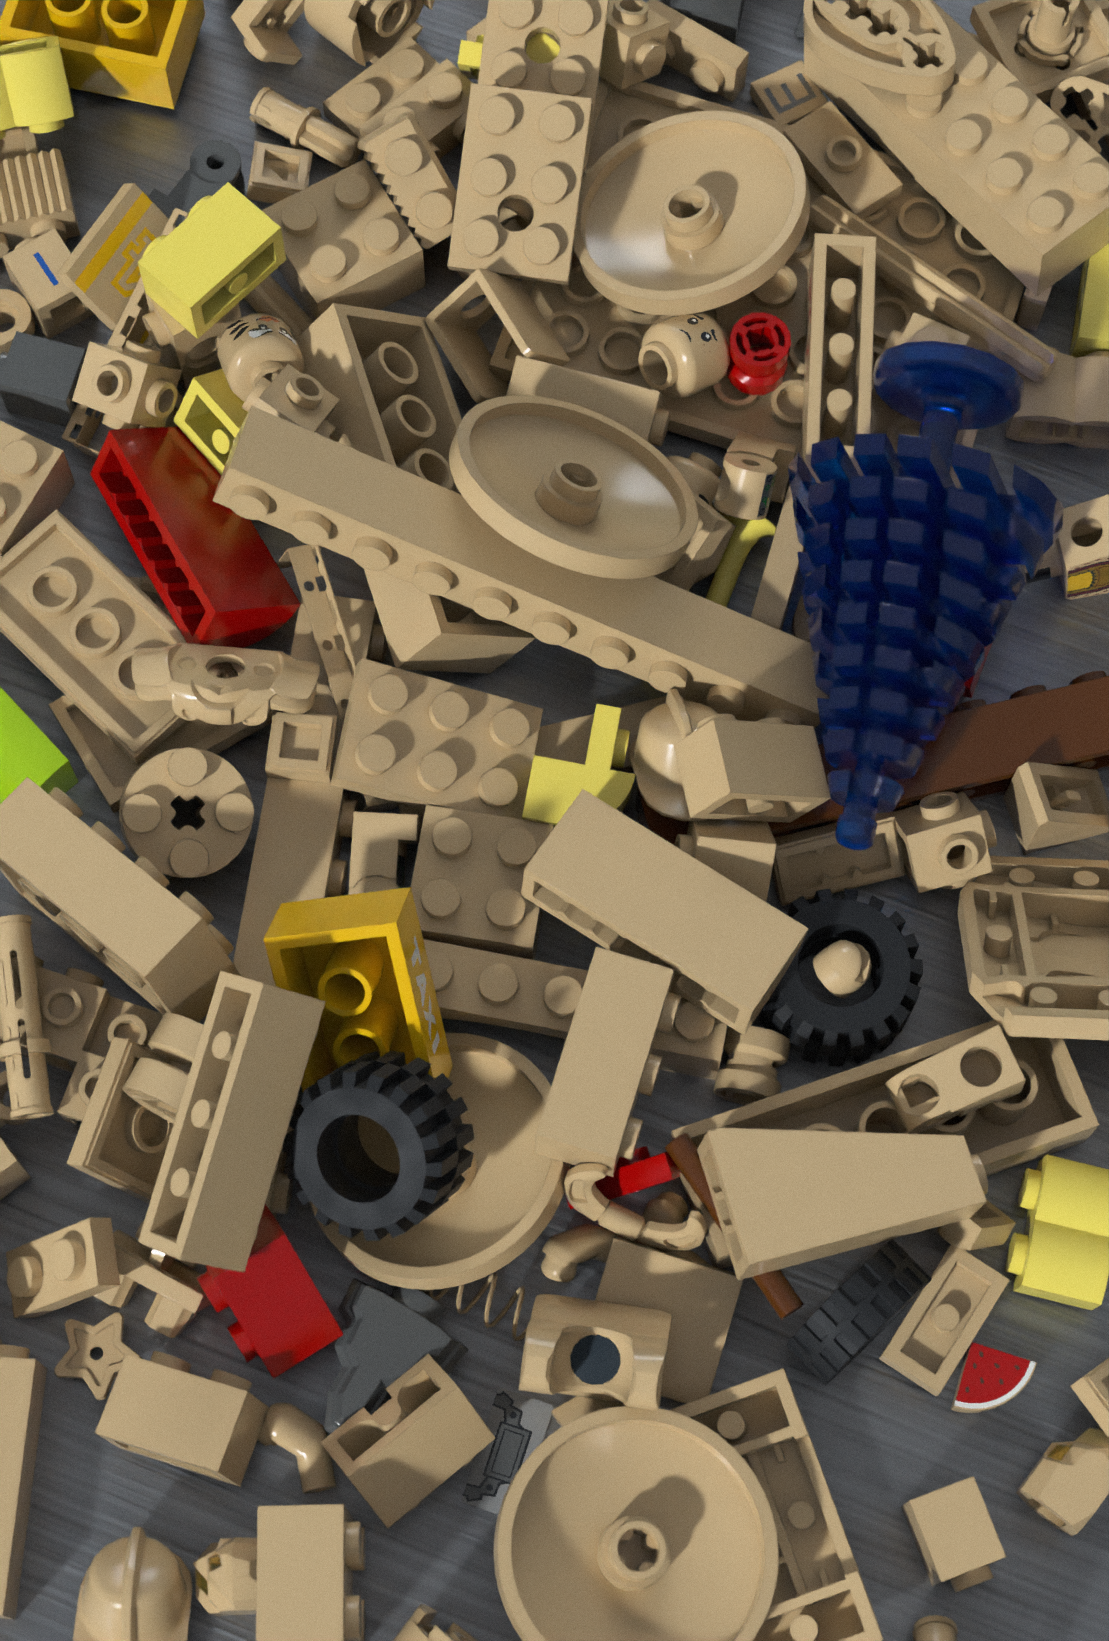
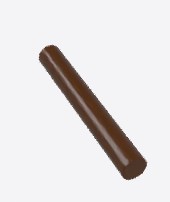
M684 1133L667 1144L665 1149L722 1232L697 1152V1146L688 1133ZM781 1269L753 1276V1279L781 1320L790 1316L804 1305Z

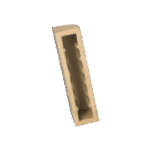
M582 789L524 868L521 896L607 950L674 969L671 985L672 991L682 995L683 998L742 1035L746 1034L776 989L809 929Z

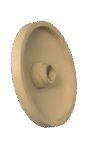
M709 110L683 113L658 120L634 131L606 151L582 180L574 241V251L581 269L592 286L610 301L624 308L651 315L676 316L700 313L724 306L746 296L768 281L784 266L798 247L805 233L811 204L809 185L800 156L790 141L777 129L759 119L735 112Z
M509 395L492 398L477 404L466 413L450 446L449 466L455 485L479 517L515 545L563 568L587 575L612 579H638L654 576L667 571L680 561L695 534L698 525L697 504L688 483L677 468L658 449L632 430L582 406L557 399L530 395Z
M445 1033L453 1064L448 1078L453 1084L447 1089V1092L453 1100L462 1096L468 1110L461 1114L460 1117L463 1124L473 1125L474 1139L464 1146L465 1149L474 1154L471 1167L461 1174L466 1180L460 1189L449 1197L445 1204L419 1224L413 1226L406 1233L394 1238L389 1233L380 1241H366L363 1231L350 1238L339 1234V1223L336 1221L331 1222L327 1226L318 1221L321 1229L338 1252L350 1264L366 1275L392 1286L418 1290L445 1289L477 1281L496 1272L521 1255L539 1237L554 1216L564 1195L563 1184L571 1164L535 1153V1135L551 1085L542 1072L528 1058L497 1040L467 1033ZM359 1115L358 1133L367 1155L381 1168L399 1174V1153L391 1135L378 1122ZM310 1201V1204H311V1207H312V1210H313V1213H314V1216H315L316 1213H317V1211H318V1209H317L316 1206Z
M619 1406L598 1410L565 1424L549 1435L524 1461L512 1479L498 1513L493 1555L495 1576L503 1606L522 1641H753L764 1623L772 1603L778 1575L779 1548L774 1517L766 1494L752 1469L733 1446L719 1434L688 1416L659 1408V1411Z

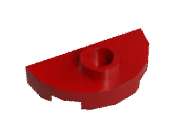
M643 1146L635 1149L632 1160L619 1157L614 1176L606 1175L605 1178L597 1180L595 1184L604 1197L612 1200L681 1177V1171L668 1152L651 1157L648 1146ZM567 1200L569 1208L574 1209V1207Z

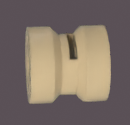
M729 1026L726 1031L723 1048L731 1059H728L726 1066L717 1072L713 1089L715 1095L744 1106L779 1094L782 1086L777 1079L778 1071L776 1068L784 1065L788 1060L791 1046L789 1038L775 1031L756 1026H750L746 1034L742 1035Z

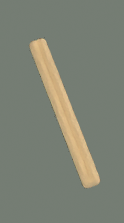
M822 195L811 205L807 223L809 228L823 234L876 237V274L962 333L969 335L972 340L1032 381L1042 382L1052 372L1057 363L1058 356L1055 350L829 196Z

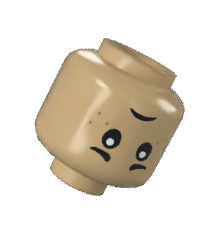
M705 312L671 316L653 324L644 334L638 360L642 376L653 389L674 399L689 397L717 384L726 375L730 362L729 338L726 331Z

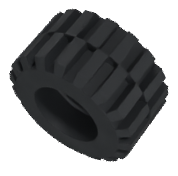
M830 888L817 890L812 903H808L804 896L791 902L787 915L809 929L790 966L762 1008L764 1012L761 1023L765 1029L772 1031L777 1029L780 1034L789 1038L790 1050L794 1045L804 1049L801 1059L815 1064L818 1055L829 1056V1066H843L848 1056H854L858 1064L869 1060L874 1049L878 1048L881 1052L893 1043L898 1032L901 1033L921 990L918 983L923 975V960L914 958L919 948L914 933L903 936L901 932L906 923L905 919L897 911L890 917L885 916L881 912L885 902L872 895L868 904L857 901L859 890L844 888L841 899H832ZM839 940L862 945L870 954L872 964L870 975L874 987L873 994L867 1000L847 1007L832 1006L815 998L806 989L799 974L801 961Z
M378 1051L367 1053L355 1060L352 1059L319 1079L315 1084L306 1088L297 1098L301 1104L294 1108L289 1122V1126L293 1130L285 1135L282 1145V1151L292 1154V1161L285 1165L288 1179L297 1178L302 1187L295 1194L303 1206L311 1201L318 1209L314 1217L323 1225L327 1226L331 1222L336 1221L339 1223V1234L350 1238L363 1231L366 1241H380L389 1233L394 1238L406 1233L449 1200L448 1198L455 1194L466 1180L461 1174L471 1167L474 1153L465 1149L464 1146L474 1139L473 1125L462 1123L460 1115L468 1110L462 1096L453 1100L447 1092V1089L453 1083L443 1073L436 1078L428 1074L430 1063L417 1057L406 1064L405 1052L389 1051L381 1057ZM359 1115L378 1122L391 1135L399 1153V1174L381 1168L367 1155L359 1138Z

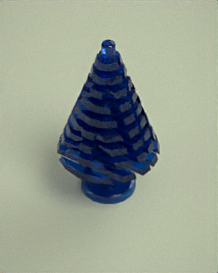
M938 341L907 342L886 349L876 360L873 378L875 391L878 396L891 409L909 419L921 422L918 436L899 434L897 454L886 433L855 434L853 456L864 476H860L839 437L812 444L810 466L820 483L816 482L799 452L788 465L798 542L805 548V552H798L799 568L804 578L802 592L804 606L809 614L807 620L812 650L816 653L812 657L816 686L830 697V699L817 698L821 724L829 730L827 731V736L822 735L825 758L829 764L839 770L832 771L827 775L831 799L844 807L843 814L838 818L835 838L840 845L851 850H866L872 847L877 830L876 814L893 811L904 794V787L894 780L915 776L925 759L924 751L920 748H925L928 740L936 741L945 725V718L938 711L939 707H947L950 713L955 709L965 692L964 682L976 674L985 659L984 648L995 642L1001 626L1013 604L1012 601L1017 600L1026 584L1024 575L1018 565H1025L1032 580L1043 562V554L1053 545L1063 527V505L1043 481L1014 464L1012 487L1016 495L1008 494L990 453L956 443L958 430L986 429L1006 423L1020 410L1024 395V380L1011 365L990 353L961 344ZM951 465L963 489L956 488L949 474Z

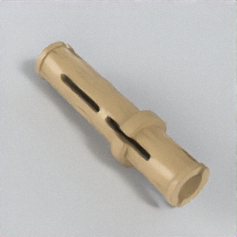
M21 914L0 916V1019L3 1043L0 1044V1061L6 1064L11 1103V1120H31L54 1114L50 1101L46 1057L52 1054L51 1040L44 1038L39 985L30 927L32 921L30 915ZM14 957L18 959L23 1003L21 1009H18L16 1006L11 962ZM22 1025L26 1029L30 1078L24 1077L19 1027Z

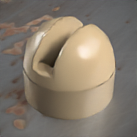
M839 940L834 942L813 958V967L819 980L828 991L839 998L845 999L860 989L871 973L870 954L862 945L850 941Z

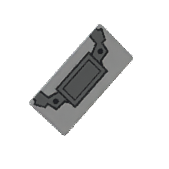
M504 1388L497 1390L486 1424L496 1439L476 1455L462 1496L463 1503L495 1514L499 1513L505 1493L515 1474L524 1461L544 1440L552 1416L551 1411L554 1409L552 1404Z

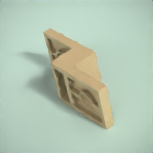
M488 0L478 84L471 83L448 258L449 270L474 273L480 268L511 278L569 285L583 176H586L610 0ZM539 33L553 35L560 44L559 54L549 63H536L526 53L529 40ZM512 199H522L532 206L534 216L527 228L521 231H510L501 225L499 213L501 207L506 202Z

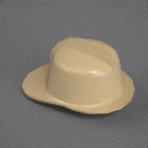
M669 689L665 703L648 710L639 723L637 737L629 746V760L633 772L636 774L635 778L639 791L649 807L663 816L680 821H704L707 819L690 818L674 744L697 730V723L700 720L717 713L713 708L702 703L682 701L677 689Z
M133 1527L129 1537H122L107 1544L93 1558L91 1565L87 1568L79 1590L73 1641H187L193 1592L189 1569L182 1559L171 1552L167 1546L153 1538H148L142 1527Z

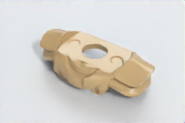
M176 643L166 647L142 648L137 650L132 657V678L135 683L137 697L146 702L171 701L174 713L188 721L200 719L206 723L216 725H232L242 722L245 725L257 726L267 719L269 710H279L291 714L306 713L313 707L317 697V681L320 673L319 664L292 657L283 651ZM220 662H233L244 669L240 675L233 678H218L211 675L207 670L212 665Z

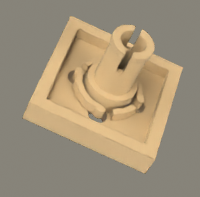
M989 0L972 7L970 22L985 49L1042 102H1049L1053 89L1060 81L1070 76L1081 75L1099 82L1109 79V22L1096 0ZM1019 51L1024 53L1026 57L1018 56L1016 53ZM1059 65L1063 67L1067 65V69L1059 70L1055 66ZM1071 86L1063 92V95L1076 92V90Z

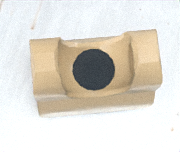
M539 1294L535 1298L531 1318L526 1330L519 1390L549 1395L559 1393L623 1403L624 1406L659 1411L672 1315L657 1309L554 1294Z

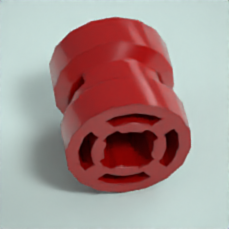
M765 312L751 313L743 316L733 326L729 339L730 362L727 376L731 384L743 393L765 395L775 391L784 380L788 365L787 358L791 348V334L786 324L777 316Z

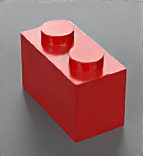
M266 1204L264 1205L257 1229V1236L252 1245L245 1272L205 1265L208 1271L196 1277L217 1313L229 1306L238 1321L228 1326L227 1329L247 1363L260 1356L273 1379L344 1335L290 1241Z

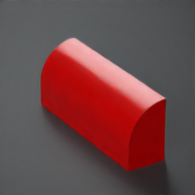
M179 427L109 430L90 475L186 643L244 648L266 638L283 626L296 612L301 603L251 520L243 518L234 513L232 509L212 501L221 475Z

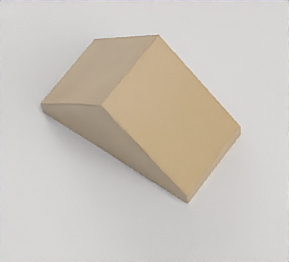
M1026 762L1017 767L1003 798L1023 855L1109 832V801L1097 770Z

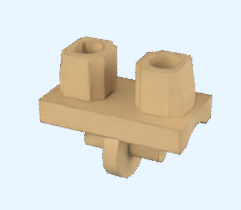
M144 1221L141 1223V1225L139 1226V1228H138V1230H137V1232H136L135 1237L138 1238V1239H139V1236H140V1233H141V1230H142ZM116 1230L113 1233L120 1285L93 1295L94 1297L110 1306L122 1308L128 1305L138 1283L156 1292L157 1295L144 1322L152 1329L169 1338H175L182 1334L197 1312L212 1305L196 1278L201 1274L193 1270L198 1265L197 1263L176 1259L138 1243L136 1238L121 1230Z

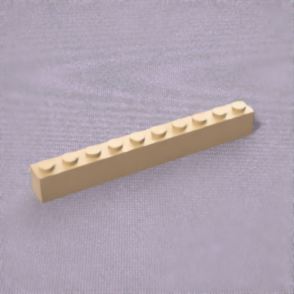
M251 406L233 442L212 500L232 509L237 515L250 520L262 521L293 534L296 539L303 543L319 545L351 558L363 568L382 571L411 583L423 593L442 596L473 609L483 618L500 620L533 634L541 642L550 645H560L591 658L593 662L601 667L617 669L649 682L652 687L659 691L668 693L669 689H677L680 696L713 708L717 714H733L737 720L754 722L765 718L779 717L785 720V724L813 726L814 729L826 718L839 655L654 576L638 579L603 578L579 573L552 564L520 548L495 531L479 517L461 494Z
M301 596L290 656L314 662L320 666L317 681V697L313 707L307 713L337 715L339 726L333 763L334 770L343 727ZM335 596L356 665L362 658L384 662L388 643L382 625L379 622V615L374 601ZM331 601L329 604L336 623L337 617ZM342 635L334 636L337 649H345ZM325 640L322 643L325 650H331L333 647L329 640ZM349 660V661H348V664H349V667H350V671H351L352 677H354V671H353V668H352V664H351V661ZM344 699L341 701V707L347 709L348 700ZM267 777L233 960L234 966L242 977L275 986L263 938L281 903L344 895L348 861L340 860L339 856L343 837L352 838L353 812H358V800L350 799L351 790L325 782ZM289 1125L286 1134L293 1130ZM282 1149L278 1159L277 1170L273 1176L265 1202L275 1219L277 1213H288L293 1190V1179L289 1180L287 1174L284 1173L287 1152L282 1151Z

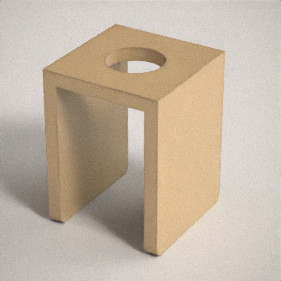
M480 268L472 273L424 318V321L464 386L477 403L506 396L509 387L507 381L502 380L489 370V362L492 356L476 332L495 313L498 314L519 350L526 358L562 367L570 361L521 281ZM486 295V298L476 307L467 311H461L472 299Z

